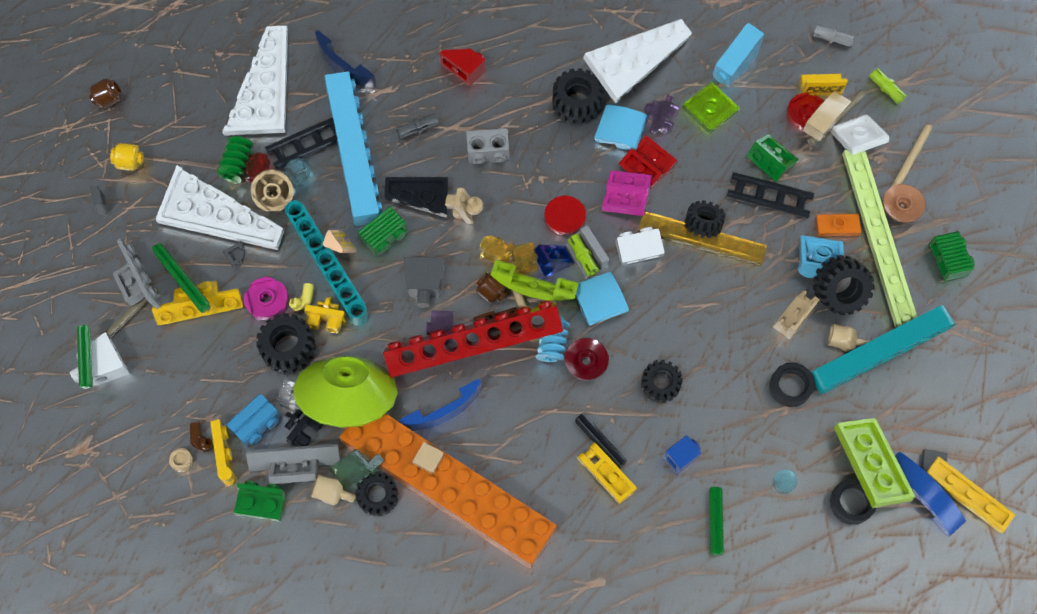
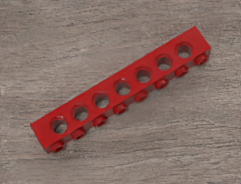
M551 300L538 303V307L529 308V306H524L516 309V313L508 314L507 312L496 314L495 318L490 320L480 318L474 320L471 325L457 324L452 326V330L443 332V329L435 330L427 337L422 338V335H417L409 338L408 342H391L387 344L388 347L383 351V355L392 378L563 332V324L557 303H551ZM539 315L544 319V322L540 325H535L531 319ZM517 321L522 324V328L515 331L511 329L510 324ZM496 327L501 333L498 336H492L488 330ZM475 333L478 335L479 340L471 342L468 340L467 335ZM454 339L457 342V346L454 348L448 347L446 340ZM433 345L436 352L428 353L425 351L424 346ZM406 350L412 351L414 358L407 359L403 352Z

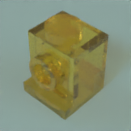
M489 235V237L485 236L481 241L480 253L483 258L494 264L495 259L507 263L514 254V245L509 243L507 246L503 239Z
M533 242L512 246V259L514 265H516V273L525 275L538 272L537 256Z

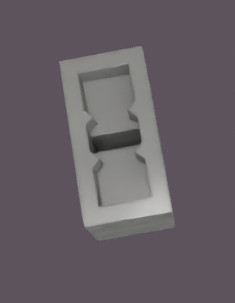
M507 128L466 131L469 163L481 164L490 161L503 162L509 160Z

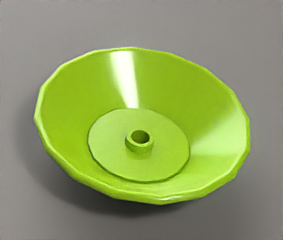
M351 355L331 356L312 363L299 374L293 386L295 403L306 416L320 424L340 428L363 426L380 419L393 407L398 394L395 379L390 377L385 367L370 359Z

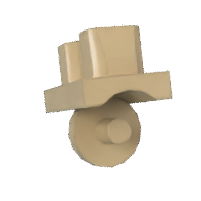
M457 188L456 194H447L445 205L448 209H453L452 212L455 219H464L466 224H473L472 215H477L482 211V200L478 197L470 198L464 188Z

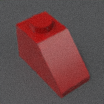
M471 48L442 50L439 53L440 64L469 86L486 71L484 56L479 52L476 53Z

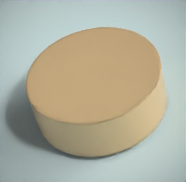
M184 448L174 450L169 457L170 466L177 472L188 471L194 462L193 455Z

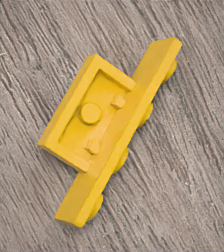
M217 280L197 284L196 287L211 306L209 310L202 313L180 287L174 289L173 302L160 304L161 307L158 309L152 306V312L157 325L160 326L243 308V301L239 289L219 292Z

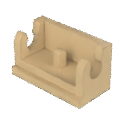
M805 290L795 297L772 326L788 339L793 337L820 301L816 296L812 299L807 298V291Z

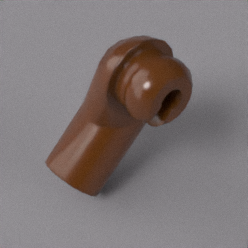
M191 423L190 444L200 452H208L212 447V440L201 435V423Z

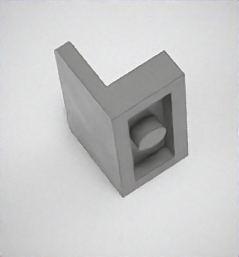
M588 225L581 228L580 238L586 248L592 252L591 257L599 268L598 272L595 270L594 272L598 274L608 268L610 259ZM566 243V249L586 279L592 277L586 275L581 263L576 261L575 253L570 244Z

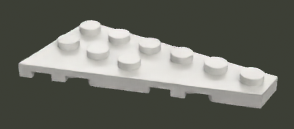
M680 19L587 52L583 59L616 104L635 84L640 83L658 67L659 63L665 61L674 50H677L690 39L692 32Z
M287 26L266 27L257 55L251 62L252 67L247 72L238 93L235 107L229 114L230 119L227 125L224 126V135L285 133Z
M178 165L175 168L155 219L160 224L278 250L284 234L283 228L264 216L254 213L247 206L239 204L235 199L210 184L207 185L195 175L184 171Z

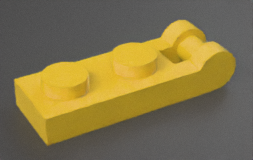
M219 419L213 420L210 423L218 477L226 486H232L236 483L237 477L230 467L233 455L231 448L227 447L226 439L230 438L227 425L224 426Z
M592 443L588 447V451L577 456V460L620 505L637 490V487L596 443ZM593 457H597L599 459V461L595 464H593L591 461Z

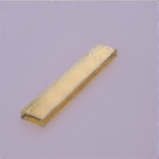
M646 211L644 216H642L638 232L641 233L640 230L646 227H653V230L659 228L661 239L760 267L767 245L725 233L717 234L716 237L712 236L707 239V236L700 238V234L695 236L693 235L694 231L690 233L688 228L685 227L684 222Z

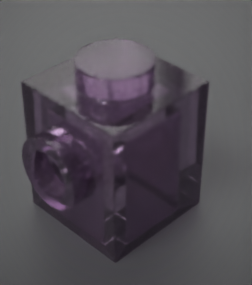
M432 310L431 322H427L426 334L430 335L431 332L443 329V332L452 330L451 327L454 326L455 320L454 311ZM453 339L446 340V345L453 343Z

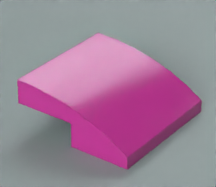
M611 170L602 210L644 216L652 175Z

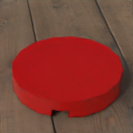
M802 93L793 97L787 107V117L790 123L803 131L806 122L824 100L817 95H809V93Z
M563 195L555 197L549 201L545 208V223L551 232L557 235L576 234L585 224L586 211L584 205L572 196Z

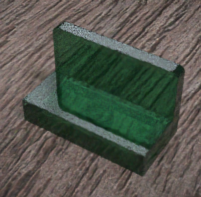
M354 449L333 464L329 470L347 490L369 475L384 460L377 454L366 462L358 450Z

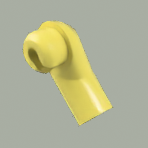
M310 283L303 284L302 296L292 298L289 301L290 308L294 311H302L306 305H310L313 300L314 285Z

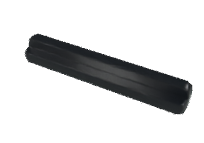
M585 413L580 414L575 419V423L593 443H596L619 469L626 464L627 459Z

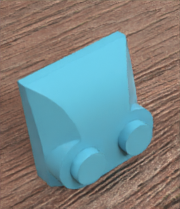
M801 235L798 272L807 278L817 276L816 270L823 267L821 264L824 261L828 263L831 257L837 259V255L844 256L843 241Z

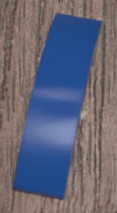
M477 379L459 388L461 398L424 417L417 410L401 418L399 422L410 430L416 431L432 428L453 419L463 412L481 391L480 380Z
M898 452L895 457L914 495L935 516L932 518L933 521L948 536H951L966 522L964 516L949 495L926 471L909 457Z

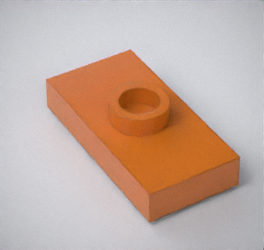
M859 214L816 215L815 217L817 237L860 236L861 234Z

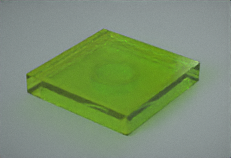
M713 82L709 83L682 105V108L709 134L740 110V107Z

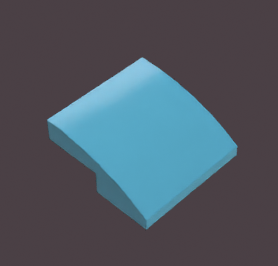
M606 104L594 139L597 143L615 144L617 149L630 150L632 148L637 150L648 116L634 109Z
M611 271L578 284L575 298L589 326L629 311L625 298Z

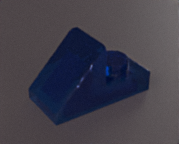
M539 244L534 249L538 256L537 263L544 276H550L575 263L566 246Z

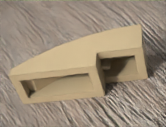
M834 91L806 122L803 131L821 142L852 101Z

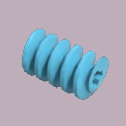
M560 316L563 328H569L570 323ZM563 329V332L541 337L536 358L550 363L564 360V356L559 352H565L566 348L560 344L567 343V339L562 336H567L569 332Z

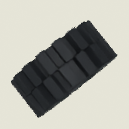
M702 200V203L696 201L695 204L691 203L688 207L684 223L690 233L694 231L693 235L697 236L700 234V238L707 236V239L721 233L726 215L723 213L724 210L722 208L719 209V205L713 206V202L707 204L706 200Z
M657 360L653 364L650 363L644 370L641 379V388H643L644 395L648 394V399L654 398L656 403L659 400H662V403H666L667 400L670 402L680 391L683 382L681 371L678 372V367L676 365L673 367L670 361L668 364L665 363V360H661L660 363ZM658 374L666 375L670 380V385L665 389L657 388L653 383V378Z
M370 472L366 478L363 476L361 478L362 481L357 483V489H355V498L363 512L369 513L370 516L378 515L379 517L382 516V513L388 514L391 508L394 509L395 502L397 503L398 490L393 479L385 473L380 474V472H375V474ZM374 486H381L386 491L384 499L380 502H372L368 498V492Z

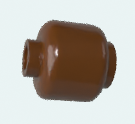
M106 78L91 86V95L89 97L95 106L99 105L101 108L106 109L120 101L122 90L116 81Z
M485 272L475 284L477 286L476 293L489 304L494 303L496 300L500 303L507 294L505 291L506 286L490 275L491 272L489 274Z

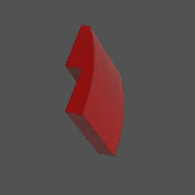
M646 135L638 144L637 150L631 148L618 165L629 173L652 175L651 189L678 161Z

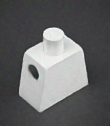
M106 332L91 342L94 386L104 384L130 373L115 344ZM77 367L70 371V375L76 383L79 382Z

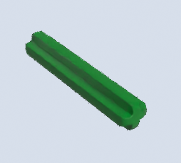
M79 325L77 327L79 387L81 389H89L93 386L91 328L88 325Z
M714 486L709 489L710 553L714 556H720L724 553L723 494L721 487Z

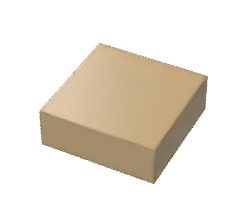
M423 442L412 463L434 474L444 456V452Z

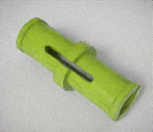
M879 68L869 75V78L881 88L880 91L883 94L886 93L897 105L907 97L897 87L895 81L889 79Z
M579 234L571 236L567 242L575 253L576 261L581 263L587 276L596 274L594 270L598 272L599 268L591 257L592 252L586 248Z

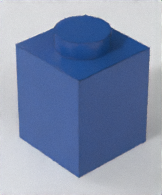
M686 435L666 450L663 457L678 475L699 459L701 448L694 439H690Z

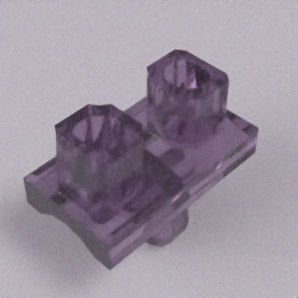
M667 94L665 100L660 102L654 100L653 103L646 104L644 111L648 114L647 118L653 120L649 130L650 133L655 134L660 131L668 134L672 131L674 122L666 119V116L674 118L680 108L672 102L673 96Z

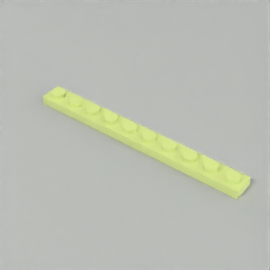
M844 150L842 154L894 326L897 328L917 317L866 151L851 155L848 150Z

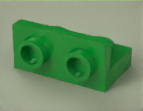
M769 134L755 141L747 153V157L774 181H778L784 172L795 166L799 160Z
M245 481L244 484L237 483L236 488L239 491L233 512L235 515L281 521L286 494L280 486L267 484V487L258 486V483L253 481Z

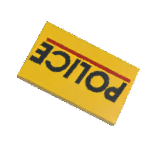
M841 74L801 75V94L809 93V95L827 96L835 91L842 95L848 81L847 78L842 79Z

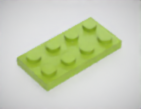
M876 418L840 422L834 426V430L872 508L911 502L915 498Z

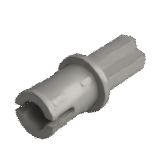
M817 24L813 37L830 41V44L833 41L851 46L854 41V36L836 31L837 28L831 29Z

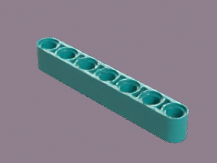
M298 200L290 201L285 206V212L290 224L350 322L356 326L364 325L369 318L364 301L332 250L322 245L324 237L304 205ZM295 212H300L298 215H292ZM304 228H310L308 231H302ZM315 244H321L317 248H312ZM326 260L331 261L329 264H322ZM335 277H342L339 281H332ZM347 293L352 294L349 298H342ZM357 310L363 311L358 316L353 315V313Z
M940 305L811 372L814 377L815 387L820 395L829 392L946 332L955 326L956 323L945 306Z

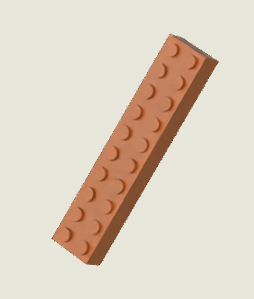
M387 414L363 426L346 427L339 437L345 447L530 570L557 530L556 524L446 452H444V456L434 474L415 466L412 461L423 442L440 451L442 450Z

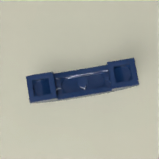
M319 30L315 32L324 60L336 73L349 71L350 79H354L356 85L371 89L377 87L374 74L361 64L354 69L335 54L332 41Z

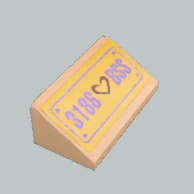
M342 230L327 231L323 246L339 253L356 252L357 249Z

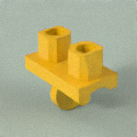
M327 296L325 302L318 301L317 306L306 305L304 310L307 315L306 324L309 325L310 329L318 330L320 322L325 321L327 322L326 330L330 333L338 334L341 326L346 325L347 318H345V312L339 310L340 305L333 304V297Z

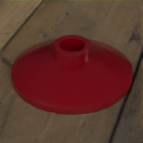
M591 338L578 339L570 344L566 350V368L577 379L585 381L597 379L604 374L608 367V352L597 340ZM588 359L590 364L585 365L582 361Z

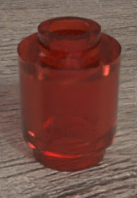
M257 152L250 156L245 171L246 181L252 184L259 173L269 169L271 161L267 155Z

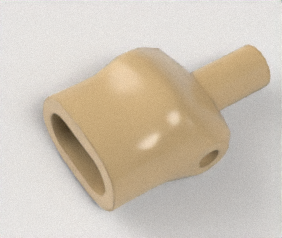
M832 324L828 337V345L837 347L845 352H850L856 346L860 347L870 342L858 338L856 329Z
M318 474L312 489L311 498L319 499L330 505H336L340 499L354 502L356 494L343 490L344 482L341 479Z

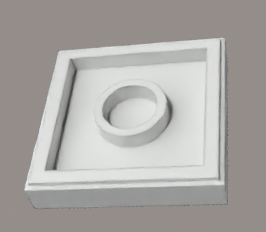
M868 114L833 126L831 129V134L851 155L889 142V135Z

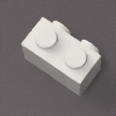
M646 227L640 230L641 233L632 234L629 231L619 234L620 237L616 239L615 243L621 266L662 257L665 252L659 228L653 230V227Z

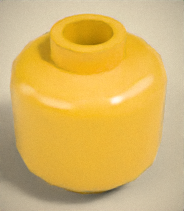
M118 143L115 148L111 149L110 161L118 170L135 171L139 164L142 165L143 152H139V148L135 144Z

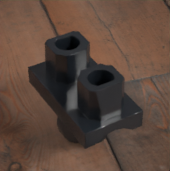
M297 409L294 414L287 412L284 416L289 421L284 427L290 430L293 425L296 426L287 436L286 442L290 445L294 443L297 446H307L312 438L303 432L308 425L318 432L323 424L306 415L299 420L303 414L300 409Z

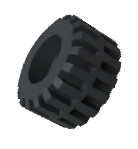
M573 68L569 69L568 73L564 71L562 77L558 76L553 84V110H555V114L558 117L561 116V120L564 122L568 120L569 124H573V122H577V125H582V122L589 123L590 118L594 120L601 111L604 88L600 81L597 80L595 74L591 75L589 70L585 72L582 71V68H578V71H574ZM573 93H581L584 94L587 98L583 100H574L571 99L568 95Z
M837 255V259L831 257L828 263L824 261L821 264L823 266L821 269L817 268V276H813V282L815 283L812 285L815 291L814 294L832 313L845 315L847 312L851 315L854 314V310L859 312L862 310L861 306H866L869 303L867 301L868 298L873 296L871 290H875V285L872 283L874 278L871 272L855 258L853 259L847 255L846 257ZM851 277L849 286L844 291L835 293L837 285L843 279Z
M283 313V317H279L277 314L272 321L270 318L266 320L267 325H261L259 329L262 333H257L256 337L258 339L256 346L265 364L268 367L270 366L275 372L278 370L281 374H285L286 371L289 374H293L295 369H298V371L303 370L302 366L304 364L308 366L310 364L309 358L313 359L315 355L313 350H316V344L312 331L305 320L302 318L298 319V316L294 314L289 317L288 313ZM286 336L298 338L297 344L291 350L286 352L275 350V346L281 338Z

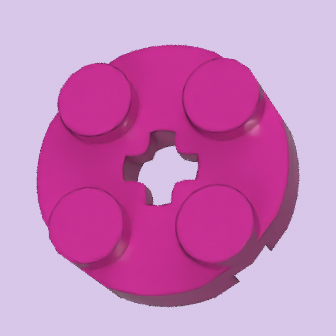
M263 277L253 281L248 291L244 294L245 306L249 313L257 320H268L269 318L271 320L274 319L275 315L278 314L280 316L287 311L289 302L288 292L284 284L274 280V278ZM268 294L269 297H272V299L267 303L261 302V300L264 299V295Z

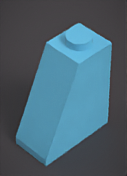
M747 23L716 63L713 77L719 83L729 87L757 57L764 33L750 23Z

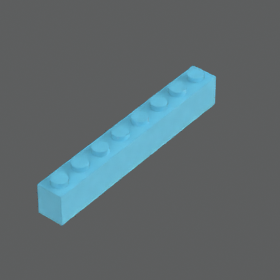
M349 71L325 75L326 90L331 114L334 119L354 227L366 225L382 213L381 202L376 201V196H379L377 183L373 184L372 178H375L373 165L369 166L368 160H371L369 148H365L364 145L367 142L365 130L361 131L360 125H363L362 113L357 112V108H360L358 96H354L353 91H356L355 80L350 79Z

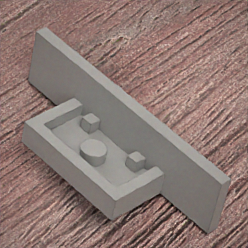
M121 239L117 240L128 264L114 272L113 276L126 302L132 307L145 298L158 309L161 307L157 300L159 295L149 285L151 280L142 271L144 266L135 257L137 254L136 250L130 243L126 245Z
M338 444L246 451L249 471L270 470L268 476L270 484L316 481L318 466L341 464Z

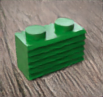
M390 206L357 231L363 244L377 256L379 253H385L394 241L403 239L408 229L406 222Z
M956 231L934 236L929 245L944 281L969 276L974 270L975 263L973 257L969 256L966 250V240L964 237H961L960 232Z

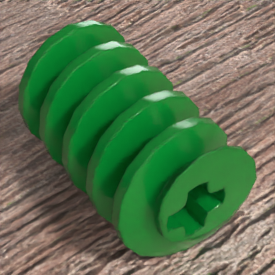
M239 136L228 138L222 159L217 168V173L222 179L234 184L242 182L240 177L244 176L243 170L247 167L245 163L249 161L250 149L254 147L252 141Z

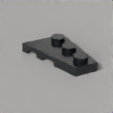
M385 177L384 196L386 200L447 218L448 208L445 203L448 194V177Z

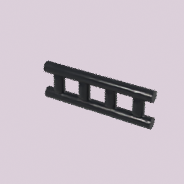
M331 117L266 146L267 153L274 152L278 161L273 163L275 169L279 170L337 144L338 139L335 132L334 119ZM330 127L335 136L323 140L319 132ZM312 135L316 144L304 148L300 140ZM293 144L297 152L286 157L281 148Z
M735 172L732 173L731 180L737 181L735 191L728 190L726 198L809 218L810 211L805 210L804 206L806 199L813 200V192ZM745 184L757 187L755 196L743 193ZM765 189L777 192L775 201L763 199ZM786 194L798 197L796 207L783 204Z

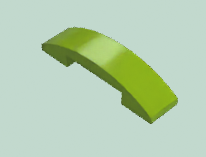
M495 259L490 275L507 288L522 295L542 300L562 301L575 299L579 283L558 277L556 284L516 273V265Z

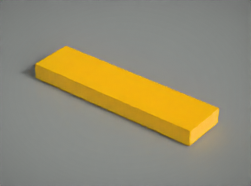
M939 456L936 457L926 471L946 493L1000 534L1006 530L1016 515Z

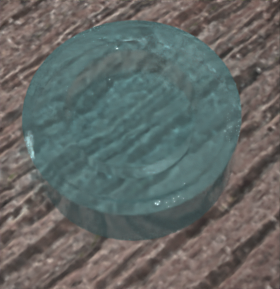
M780 470L773 478V486L779 493L788 494L796 488L797 478L789 470Z

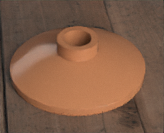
M894 185L886 191L883 197L884 210L896 221L903 223L914 222L925 211L926 204L923 195L919 190L910 185Z

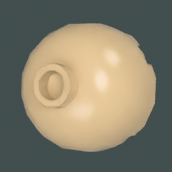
M264 170L252 182V200L264 211H281L293 198L294 188L292 181L287 174L280 170Z

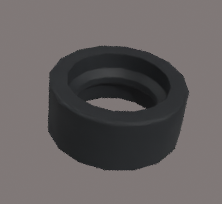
M795 362L779 366L773 373L769 384L770 393L773 398L781 405L787 407H798L804 404L813 393L815 386L814 377L810 370L802 364ZM786 373L799 376L805 384L804 392L797 397L785 394L779 387L781 376Z
M849 478L842 481L831 493L830 508L841 522L849 525H858L867 521L876 511L877 507H871L858 478ZM853 488L859 490L867 500V506L863 513L853 515L843 509L840 497L844 490Z

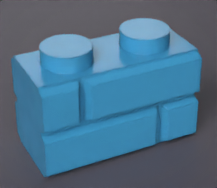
M259 394L226 425L248 448L251 444L256 445L263 437L262 434L267 429L275 428L280 421L281 415L262 394Z

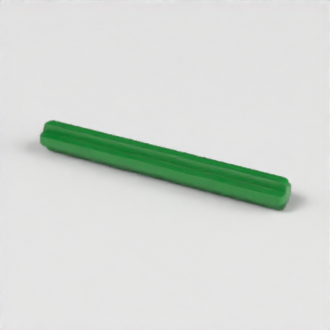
M157 243L153 245L152 250L155 256L197 309L202 313L209 310L211 306L208 300L163 244Z

